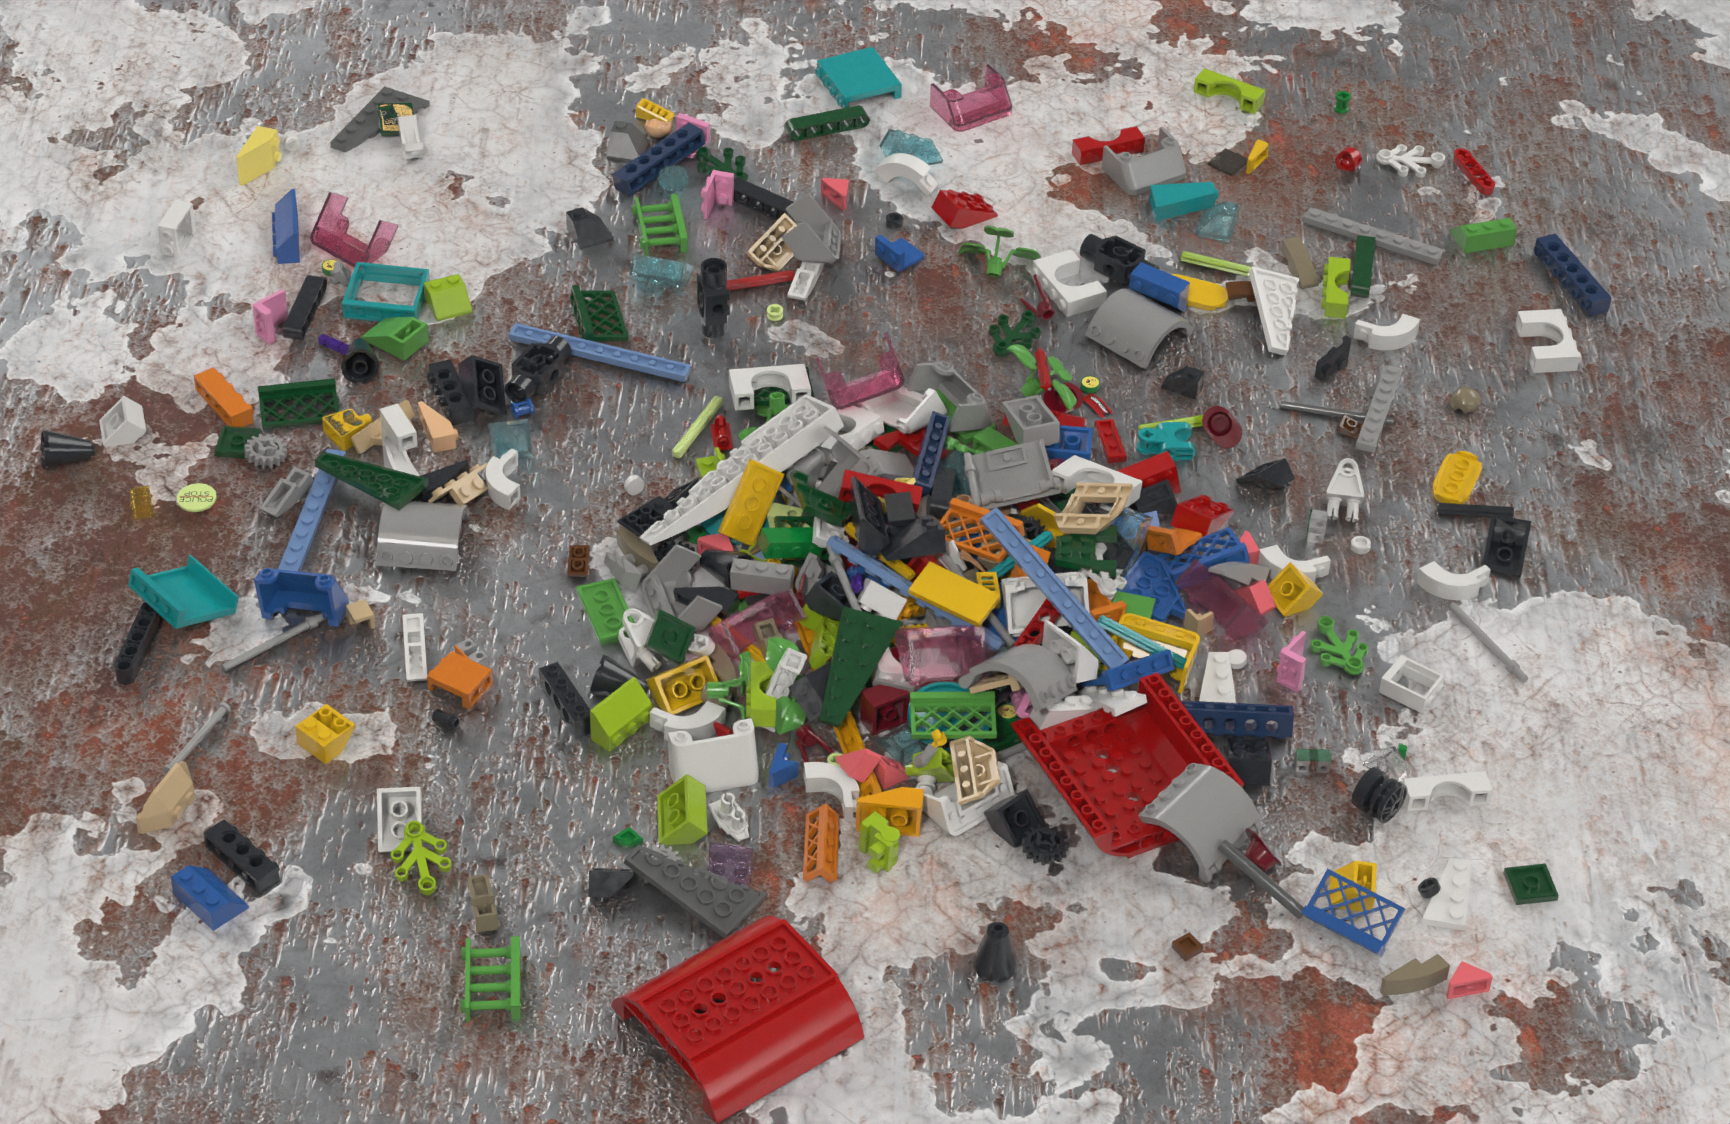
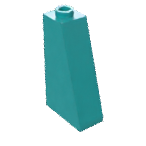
M1213 182L1150 185L1149 201L1155 221L1215 207V201L1219 197L1218 189H1215Z

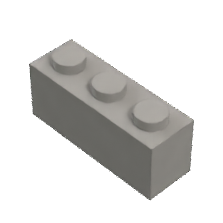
M734 558L730 571L731 589L791 597L795 583L794 565Z

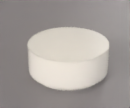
M632 475L625 481L624 489L630 495H637L643 490L645 483L638 475Z
M1356 536L1351 540V550L1357 554H1366L1370 551L1371 541L1367 537Z
M1239 649L1229 651L1231 668H1243L1247 663L1246 653Z

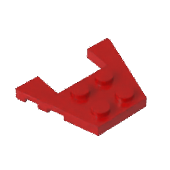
M926 427L910 434H904L897 430L881 435L874 439L873 444L882 451L888 452L900 444L918 457ZM942 448L937 467H941L950 453L949 450Z

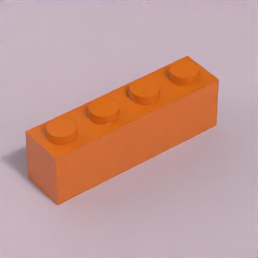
M212 367L193 375L195 390L228 426L245 427L253 423V407L245 402L243 396L235 391L233 385L225 380L222 373H219Z

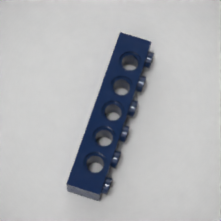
M688 122L614 172L612 177L615 189L630 196L705 145L703 129Z
M1556 234L1537 238L1534 247L1535 255L1538 256L1589 317L1608 312L1612 297Z
M932 411L926 426L912 478L916 480L914 485L923 487L921 497L928 495L931 491L951 417Z
M1180 700L1205 733H1211L1216 736L1223 734L1241 737L1252 735L1258 738L1273 736L1279 739L1292 737L1293 706ZM1208 717L1213 718L1211 721L1204 720ZM1229 718L1234 719L1232 722L1225 721ZM1247 720H1255L1253 723H1246ZM1268 721H1275L1273 724H1267Z

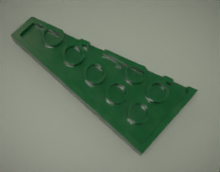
M843 606L819 723L835 727L841 725L901 627L902 621Z

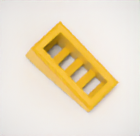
M644 98L636 106V117L649 121L657 119L669 123L675 117V113Z
M1259 139L1255 142L1247 160V174H1251L1268 157L1269 143Z
M976 572V582L978 585L987 589H993V592L1000 595L996 572ZM981 578H992V580H982ZM1001 597L994 608H1000Z

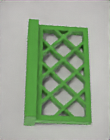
M981 691L973 694L971 692H910L912 739H933L931 736L932 732L942 724L949 728L947 731H940V733L944 732L947 739H960L966 736H971L974 739L997 738L995 691ZM915 712H926L927 714L921 718ZM937 712H948V714L941 717ZM958 712H969V714L963 717ZM978 712H991V713L988 714L986 717H984L983 715H981V714L978 713ZM952 716L959 720L955 725L947 721ZM973 716L980 720L976 725L968 721ZM930 717L938 720L933 726L926 721ZM921 724L927 728L925 732H916V728ZM965 724L970 729L968 731H961L958 728ZM986 724L992 728V731H982L980 727Z

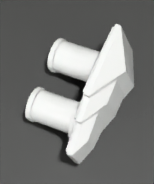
M727 792L726 798L725 794H723L721 800L708 804L719 828H722L727 835L730 834L737 842L749 838L747 817L745 812L736 803L735 796L732 793Z

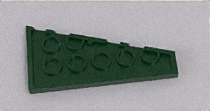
M323 452L315 459L316 468L399 511L428 486V478L328 452Z

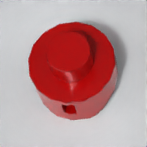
M1346 147L1337 155L1335 163L1338 169L1354 172L1361 166L1362 156L1357 149Z

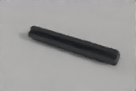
M1437 503L1436 513L1477 517L1497 515L1513 518L1514 508Z

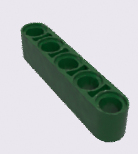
M857 105L791 118L785 122L784 129L791 140L800 141L864 128L869 124L870 118L864 108Z
M1357 235L1350 296L1369 298L1376 237Z

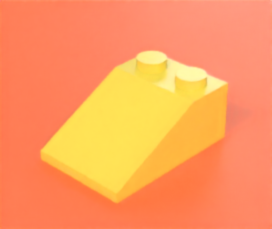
M257 126L237 154L239 185L243 186L272 170L277 162H280L282 154L279 150L280 138L276 129Z

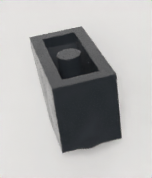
M1186 366L1168 374L1161 385V389L1197 399L1203 389L1205 371Z

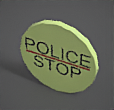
M190 484L179 491L177 504L186 511H204L214 505L217 499L216 491L207 484Z

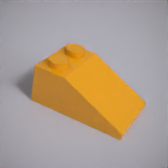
M900 787L857 798L855 831H860V823L876 811L889 821L888 826L898 829L900 835L920 837L924 789Z

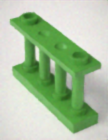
M670 194V202H667V204L640 206L639 198L635 197V205H632V214L637 219L641 237L639 238L640 249L644 250V255L648 256L649 246L671 244L679 246L681 253L688 252V236L678 194ZM660 211H668V213L671 212L670 215L649 216V217H643V216H642V213H649V212H660ZM671 222L672 226L645 228L644 225ZM673 233L675 237L647 239V235Z
M511 936V945L507 946V948L471 949V938H466V947H462V961L466 960L465 999H461V1013H465L466 1022L471 1020V1010L496 1009L511 1011V1020H521L520 936ZM507 957V959H511V963L494 966H471V958ZM507 974V976H511V980H506L505 983L471 984V975ZM507 992V994H511V998H506V1000L471 1001V993Z

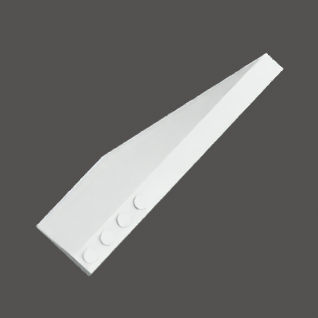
M807 394L802 396L741 441L742 446L739 449L734 448L730 451V457L727 460H721L717 464L715 471H709L688 491L690 495L686 499L683 497L676 502L678 506L674 510H668L664 514L662 521H656L639 537L641 541L651 546L727 509L749 459L779 472L792 467L793 463L800 458L806 457L811 450L821 446L831 436L823 429L825 425L835 433H838L844 427L836 408Z

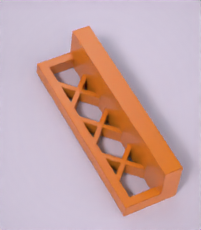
M827 804L806 814L803 879L806 882L819 875L830 883L837 880L840 815ZM818 817L816 822L813 824V819ZM817 830H818V834H817L816 837L812 840L813 836L815 835V833H816ZM815 863H817L816 869L811 871Z

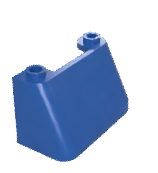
M264 568L254 579L261 616L264 619H272V614L280 611L281 614H285L288 608L322 611L323 618L327 619L328 617L329 626L339 627L346 614V605L349 604V599L332 575Z

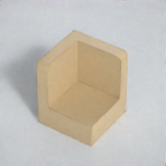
M365 599L346 605L347 620L350 625L366 620L371 630L375 629L374 614Z
M1189 608L1185 611L1184 627L1202 636L1212 631L1214 613L1210 611L1204 615L1201 613L1196 614Z

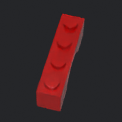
M1134 126L1121 129L1119 137L1111 141H1099L1090 136L1073 139L1072 155L1079 165L1102 161L1103 149L1106 145L1116 155L1122 152H1129L1130 154L1144 152L1145 137L1138 127Z
M844 470L838 500L850 502L851 478L855 476L877 497L884 498V494L910 492L913 510L917 514L923 487L856 471Z

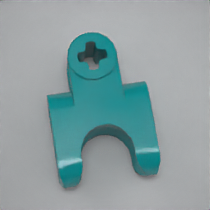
M1162 422L1155 429L1143 428L1138 432L1140 441L1137 443L1136 449L1143 455L1161 454L1168 451L1173 461H1189L1196 455L1194 444L1186 442L1192 434L1191 426L1187 422Z

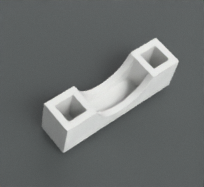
M1486 771L1403 779V784L1408 789L1404 800L1407 812L1428 810L1429 803L1434 798L1444 795L1457 797L1468 806L1487 805L1490 803L1492 787Z

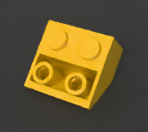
M325 704L295 726L297 744L324 764H327L342 753L356 726L328 704Z
M1353 861L1334 871L1376 893L1377 863ZM1330 875L1329 890L1340 887L1338 879ZM1354 887L1344 890L1347 901L1359 897L1357 889ZM1341 891L1329 894L1332 905L1344 902ZM1375 898L1364 899L1366 911L1373 909ZM1361 901L1348 904L1351 911L1364 912ZM1342 906V907L1335 908V909L1347 910V909H1346V906Z

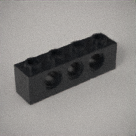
M451 359L429 364L427 379L429 384L432 383L434 395H438L440 407H444L446 419H450L453 426L474 421V407L459 382V375Z
M555 662L539 668L540 687L574 738L577 739L591 734L590 708L560 664Z
M224 819L203 832L205 847L257 894L260 895L280 882V868L274 860L271 861L262 849L256 848L247 836L244 837L239 833L235 825H230Z

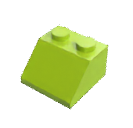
M459 274L424 282L425 301L437 321L472 313L467 289Z

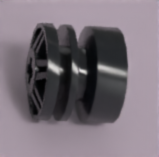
M1372 767L1357 783L1351 802L1362 811H1369L1370 816L1377 818L1381 823H1386L1401 808L1408 789L1405 784L1398 782L1397 779H1389V774L1381 769Z

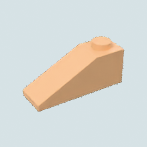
M422 401L418 402L419 418L433 452L455 449L456 440H459L457 429H453L449 420Z

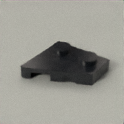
M1345 335L1342 338L1343 343L1338 348L1333 346L1325 356L1317 361L1315 377L1318 380L1347 367L1351 345L1350 337Z
M1166 479L1141 489L1140 498L1134 504L1138 512L1157 511L1158 514L1174 515L1177 501L1170 483Z

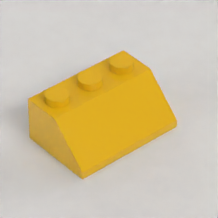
M704 655L648 678L646 681L651 695L663 711L675 715L702 703L701 691L705 683L718 682L709 656Z

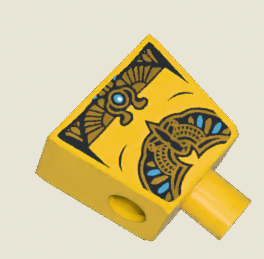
M353 409L322 417L324 433L342 451H346L354 446L351 437L372 423L368 413L358 416Z

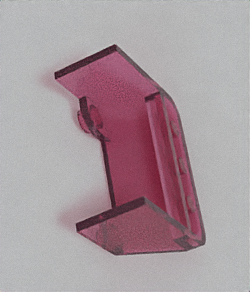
M989 64L986 65L985 87L964 95L955 89L943 92L934 83L931 84L930 107L955 131L963 132L1012 114L1013 106L1005 80Z
M329 192L310 235L312 244L354 268L357 262L373 263L386 254L399 225L379 220L369 245L347 234L349 219L342 212L349 197Z
M888 331L884 335L890 351L883 353L879 359L881 371L846 383L843 375L837 371L826 374L820 356L815 358L830 401L836 409L841 410L898 390L903 386L904 376Z
M1197 559L1190 564L1175 582L1178 587L1189 594L1187 598L1193 604L1199 603L1209 612L1212 611L1214 617L1225 626V633L1233 640L1236 638L1241 640L1263 629L1270 622L1220 576L1208 572L1209 568Z
M790 588L773 593L709 627L706 631L715 644L718 643L728 657L735 659L743 653L742 650L745 647L756 642L752 632L754 623L774 618L777 629L783 628L786 631L795 626L793 622L802 620L806 616Z

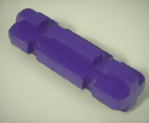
M321 334L318 337L319 344L345 355L349 347L348 344L326 334Z
M859 572L851 576V588L854 589L856 594H858V591H863V577H861Z

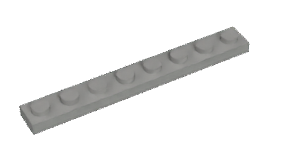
M1310 207L1303 217V223L1356 240L1357 235L1376 237L1375 246L1434 265H1438L1444 254V250L1436 246L1330 214L1317 208Z
M1384 366L1355 449L1375 452L1400 383L1403 369L1396 366Z

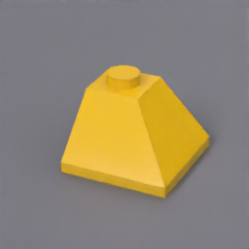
M1291 562L1267 585L1276 607L1285 617L1310 609L1323 595L1315 583Z

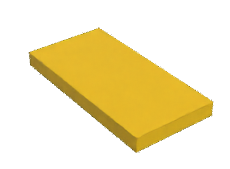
M749 459L718 532L753 546L785 474Z
M932 562L926 565L908 589V594L977 627L982 625L1000 601L999 594Z

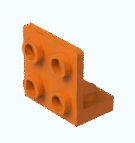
M1151 525L1143 528L1149 550L1172 555L1183 553V550L1196 544V541L1203 537L1202 533L1179 528L1166 529Z

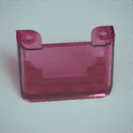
M954 625L895 629V640L905 681L909 682V685H922V681H926V679L962 677L970 673V668L985 661V627ZM986 672L981 677H986Z

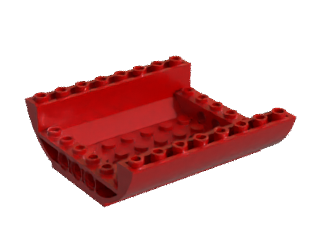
M1158 672L1139 678L1138 693L1146 695L1147 703L1116 717L1112 715V711L1107 713L1102 708L1042 730L1036 727L1030 717L1011 723L1015 734L1097 847L1109 855L1126 856L1127 859L1180 840L1175 834L1164 827L1141 822L1138 815L1188 765L1196 763L1212 766L1227 774L1241 787L1244 785L1243 781ZM1102 755V756H1105V757H1107V758L1103 759V758L1097 757V756ZM1113 769V770H1116L1117 772L1113 773L1112 771H1107V770ZM1134 797V798H1137L1138 800H1137V801H1134V800L1128 799V798Z
M771 915L758 919L617 997L611 1004L612 1009L623 1021L635 1016L703 1091V1110L716 1124L864 1039V1032L858 1013L846 988L838 978V974L785 919L781 920ZM770 968H776V969L779 968L780 970L777 971V972H772V971H770L769 969H770ZM752 978H756V979H761V981H760V982H752L751 979H752ZM715 999H720V1000H724V1002H723V1003H715L714 1000H715ZM700 1009L705 1010L706 1012L703 1014H698L694 1011Z

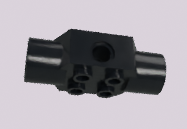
M1089 234L1080 247V256L1093 262L1095 271L1123 285L1130 283L1131 273L1141 262L1160 270L1159 266L1145 260V249L1116 235L1102 239L1094 234Z
M719 258L704 260L701 263V273L697 274V306L701 319V333L708 338H719L726 334L727 315H730L729 304H727V301H730V293L728 289L726 290L727 264Z
M552 336L546 343H531L511 364L512 379L504 388L507 397L512 402L519 403L525 401L526 398L530 399L533 394H545L565 373L564 362L572 353L569 343L559 336Z

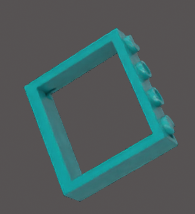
M357 262L342 301L343 318L378 322L390 317H414L418 319L425 301L424 282L430 281L429 269ZM362 280L420 286L413 306L355 300Z

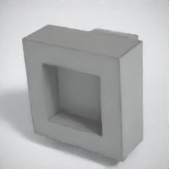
M341 260L335 262L334 270L330 272L332 277L329 280L333 284L341 282L343 286L348 285L351 279V271Z

